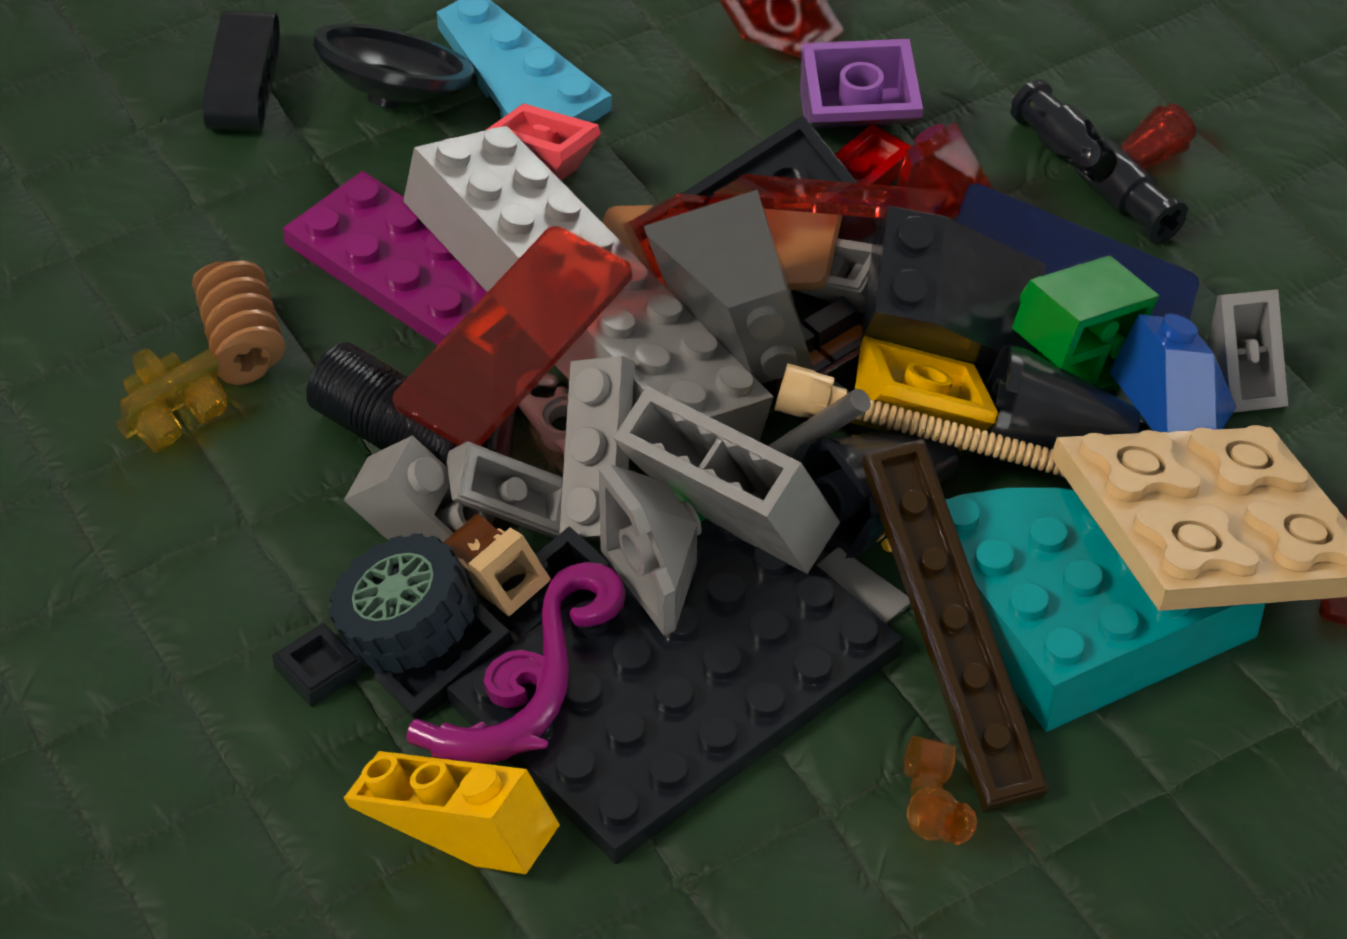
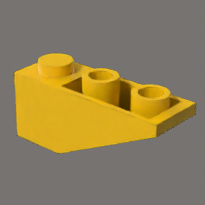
M378 751L374 758L365 765L359 778L344 796V800L350 808L468 864L480 868L527 874L560 826L527 769Z

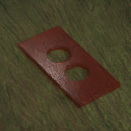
M744 174L714 193V203L758 189L764 209L882 219L888 206L937 215L952 203L953 191Z

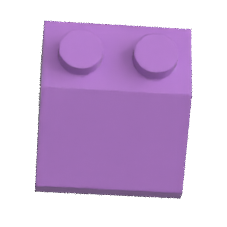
M910 39L802 43L800 97L803 116L813 128L831 129L836 127L870 126L871 124L878 126L913 124L923 118V105Z

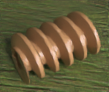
M244 260L220 261L205 265L194 273L192 281L217 376L226 383L237 386L253 383L263 377L269 368L274 366L283 357L286 348L283 336L280 333L281 329L276 318V311L271 301V294L268 285H266L267 281L264 271L257 264Z

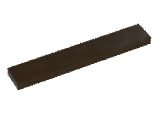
M924 439L864 453L861 463L983 813L1044 797L1049 791L1046 778Z

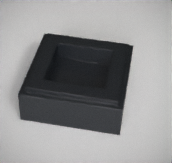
M325 623L317 626L272 655L274 669L310 707L318 704L363 675L361 660L352 653Z

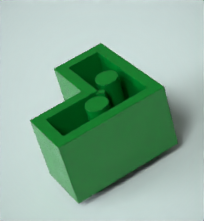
M1109 255L1031 279L1020 295V307L1012 329L1038 350L1037 355L1054 363L1058 368H1063L1109 393L1121 388L1109 372L1138 314L1151 315L1159 294Z

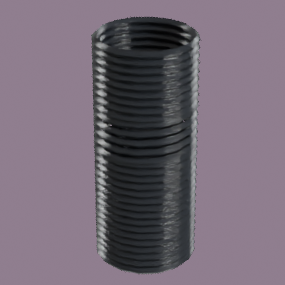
M349 342L336 344L327 350L316 362L309 375L306 386V399L310 408L333 420V422L351 431V433L367 440L368 443L378 447V449L383 450L413 435L447 467L448 452L467 441L486 449L488 447L489 428L485 421Z

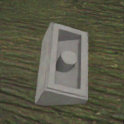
M468 441L448 452L447 468L452 501L552 538H556L559 535L563 477Z

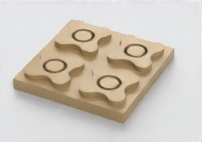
M1251 425L1246 428L1212 430L1209 428H1196L1193 431H1175L1170 433L1145 430L1134 434L1104 435L1089 433L1084 436L1057 437L1051 455L1052 460L1159 611L1347 597V520L1271 427Z

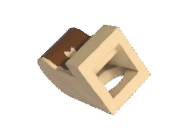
M475 514L443 542L444 545L447 543L454 551L475 587L474 591L508 616L512 615L551 580L522 534L512 528L506 531L500 528L496 529L479 514ZM526 574L524 580L517 587L506 592L504 591L502 584L515 575Z

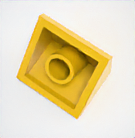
M864 336L860 346L855 389L863 390L869 399L874 400V403L877 401L882 402V405L888 403L890 408L892 405H895L897 410L902 407L905 409V412L909 409L912 410V414L914 412H919L920 416L927 414V418L930 416H934L935 420L942 418L943 422L949 420L950 424L957 422L958 426L964 424L965 428L968 426L973 427V431L975 428H978L981 431L980 433L995 423L998 411L974 364ZM863 418L860 421L854 419L850 422L880 431L894 430V427L887 429L886 425L880 427L878 422L876 425L871 424L870 420L866 423L863 421ZM961 445L958 448L959 451L963 450Z

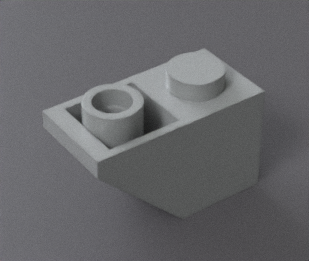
M413 435L368 456L344 499L349 506L388 540L400 535L407 537L411 536V534H423L424 537H430L431 535L438 537L443 543L475 514L484 517L491 525L496 518L495 516L452 501L448 468Z

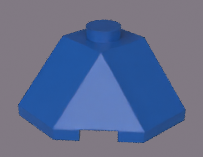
M1138 314L1109 373L1153 431L1170 433L1175 431H1193L1196 428L1223 429L1236 409L1235 402L1214 353L1197 333L1196 325L1187 318L1177 314H1167L1165 317Z

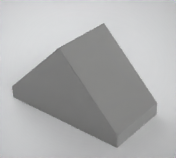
M1278 289L1218 295L1207 346L1214 353L1235 402L1236 409L1234 412L1288 407Z

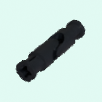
M1037 79L1027 83L1017 92L1011 103L1010 115L1018 123L1028 124L1039 133V141L1057 158L1077 164L1074 168L1079 177L1122 216H1132L1145 227L1144 234L1152 243H1162L1172 238L1181 229L1186 221L1187 205L1181 199L1169 198L1157 187V179L1114 141L1100 136L1092 122L1077 108L1069 104L1064 105L1054 97L1051 86L1045 80ZM1031 101L1036 104L1033 108L1029 105ZM1102 178H1103V179H1106L1105 181H1103V182H1101V183H1098V182L1096 181V180H1099V179H1102Z

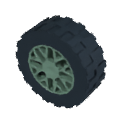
M411 534V536L407 537L396 536L390 538L388 542L378 543L369 548L367 553L361 557L358 556L350 563L351 566L345 573H341L336 581L337 586L334 591H331L329 598L332 604L331 608L328 609L329 617L347 647L361 660L365 668L370 666L373 671L384 673V671L402 673L409 668L415 667L417 669L425 666L428 661L435 657H441L448 652L447 649L454 642L457 643L464 635L463 631L468 624L471 625L474 618L473 608L477 606V596L473 591L475 587L452 548L447 543L444 545L438 537L433 535L424 537L423 534Z

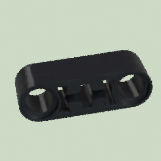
M222 11L204 88L203 117L206 129L263 130L280 46V23L277 12Z

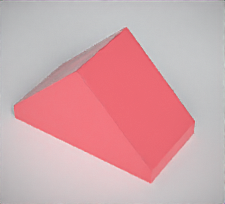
M524 103L488 128L508 126L561 181L578 169L601 135L598 124Z

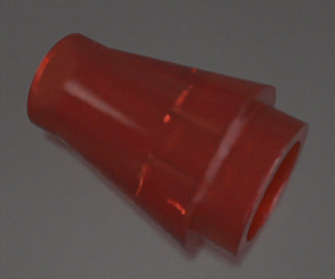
M1170 103L1165 107L1156 106L1120 147L1144 168H1148L1186 152L1190 147V142L1196 137L1195 125L1188 113L1177 104Z

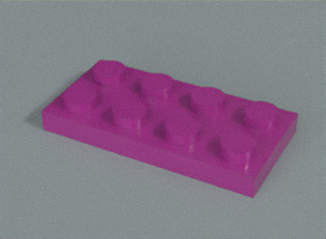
M364 171L355 175L283 227L284 242L287 246L445 351L462 339V331L497 304L488 292L403 202L404 197Z

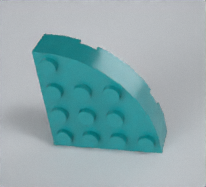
M1002 488L962 494L946 499L1013 689L1045 732L1258 636L1266 603L1159 611L1074 490L1062 488Z

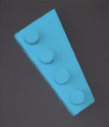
M458 0L437 11L438 29L451 48L472 64L479 88L486 98L492 97L500 109L501 119L523 103L591 123L612 111V95L491 0Z

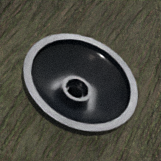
M338 23L318 28L314 36L313 46L320 59L346 84L367 93L368 100L379 106L396 108L400 102H429L455 94L471 83L474 69L465 57L441 44L413 34L372 25Z

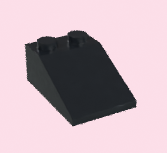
M888 206L873 236L861 342L864 336L948 358L990 366L994 365L1004 345L1022 346L1037 354V349L1012 329V325L1020 307V295L1031 279L1045 275L1046 264L946 216Z

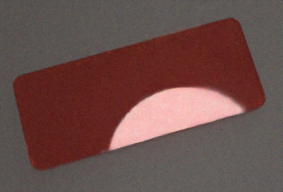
M560 226L547 228L394 392L392 399L396 410L458 446L467 441L482 446L631 281L633 274L630 263Z

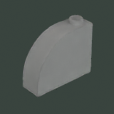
M646 386L613 437L620 448L639 468L650 477L665 481L679 500L688 501L696 512L716 525L808 574L840 523L801 462L649 386Z

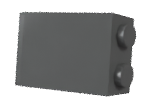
M758 189L644 226L667 289L761 384L783 378L787 363L807 369L813 368L786 272Z

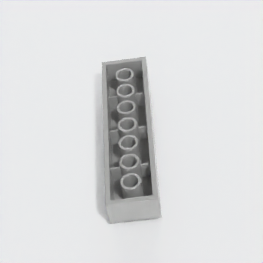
M508 126L491 128L473 134L414 147L403 202L568 380L570 376V361L624 356L635 362L632 408L646 386H649L760 442L774 397Z

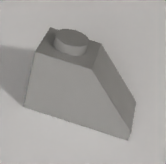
M609 464L599 469L601 552L665 636L676 629L697 564V536L701 534V523L693 506L686 500L681 502L665 481Z

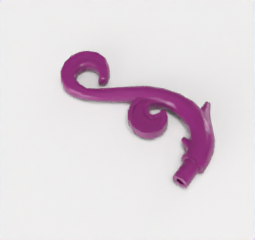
M584 562L571 565L559 571L551 580L544 597L542 609L543 656L525 650L506 652L493 660L485 672L484 687L487 695L493 704L504 708H516L527 704L526 689L521 685L527 683L537 685L533 698L515 716L500 724L486 727V723L479 722L468 728L459 727L447 722L439 727L420 719H415L408 728L407 742L431 751L433 758L481 764H492L506 760L519 753L546 749L548 740L539 737L548 729L561 708L567 691L570 670L561 618V603L572 592L589 590L595 593L597 597L592 603L584 607H572L570 610L571 620L578 627H592L603 624L613 619L624 606L626 593L622 578L612 568L601 563Z

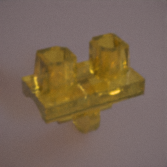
M144 348L138 351L132 357L136 373L122 381L129 395L119 400L122 418L116 422V427L125 439L137 434L154 452H159L174 443L182 433L183 426L172 412L186 405L200 424H207L226 411L228 397L216 378L219 360L210 349L203 351L182 364L174 352L158 359L149 349Z

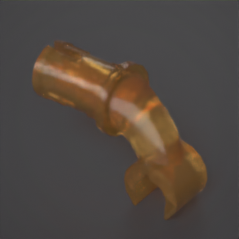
M912 736L907 744L904 757L905 773L908 777L912 778L910 802L907 807L909 826L916 835L927 840L941 839L947 843L950 840L953 844H962L973 836L977 818L974 810L964 802L959 803L948 791L943 790L942 783H945L950 778L954 768L955 746L945 744V742Z

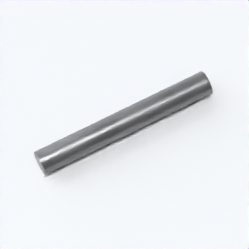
M854 389L770 444L769 447L792 458L795 451L804 443L817 440V438L824 439L868 411L871 405L870 399L863 390Z

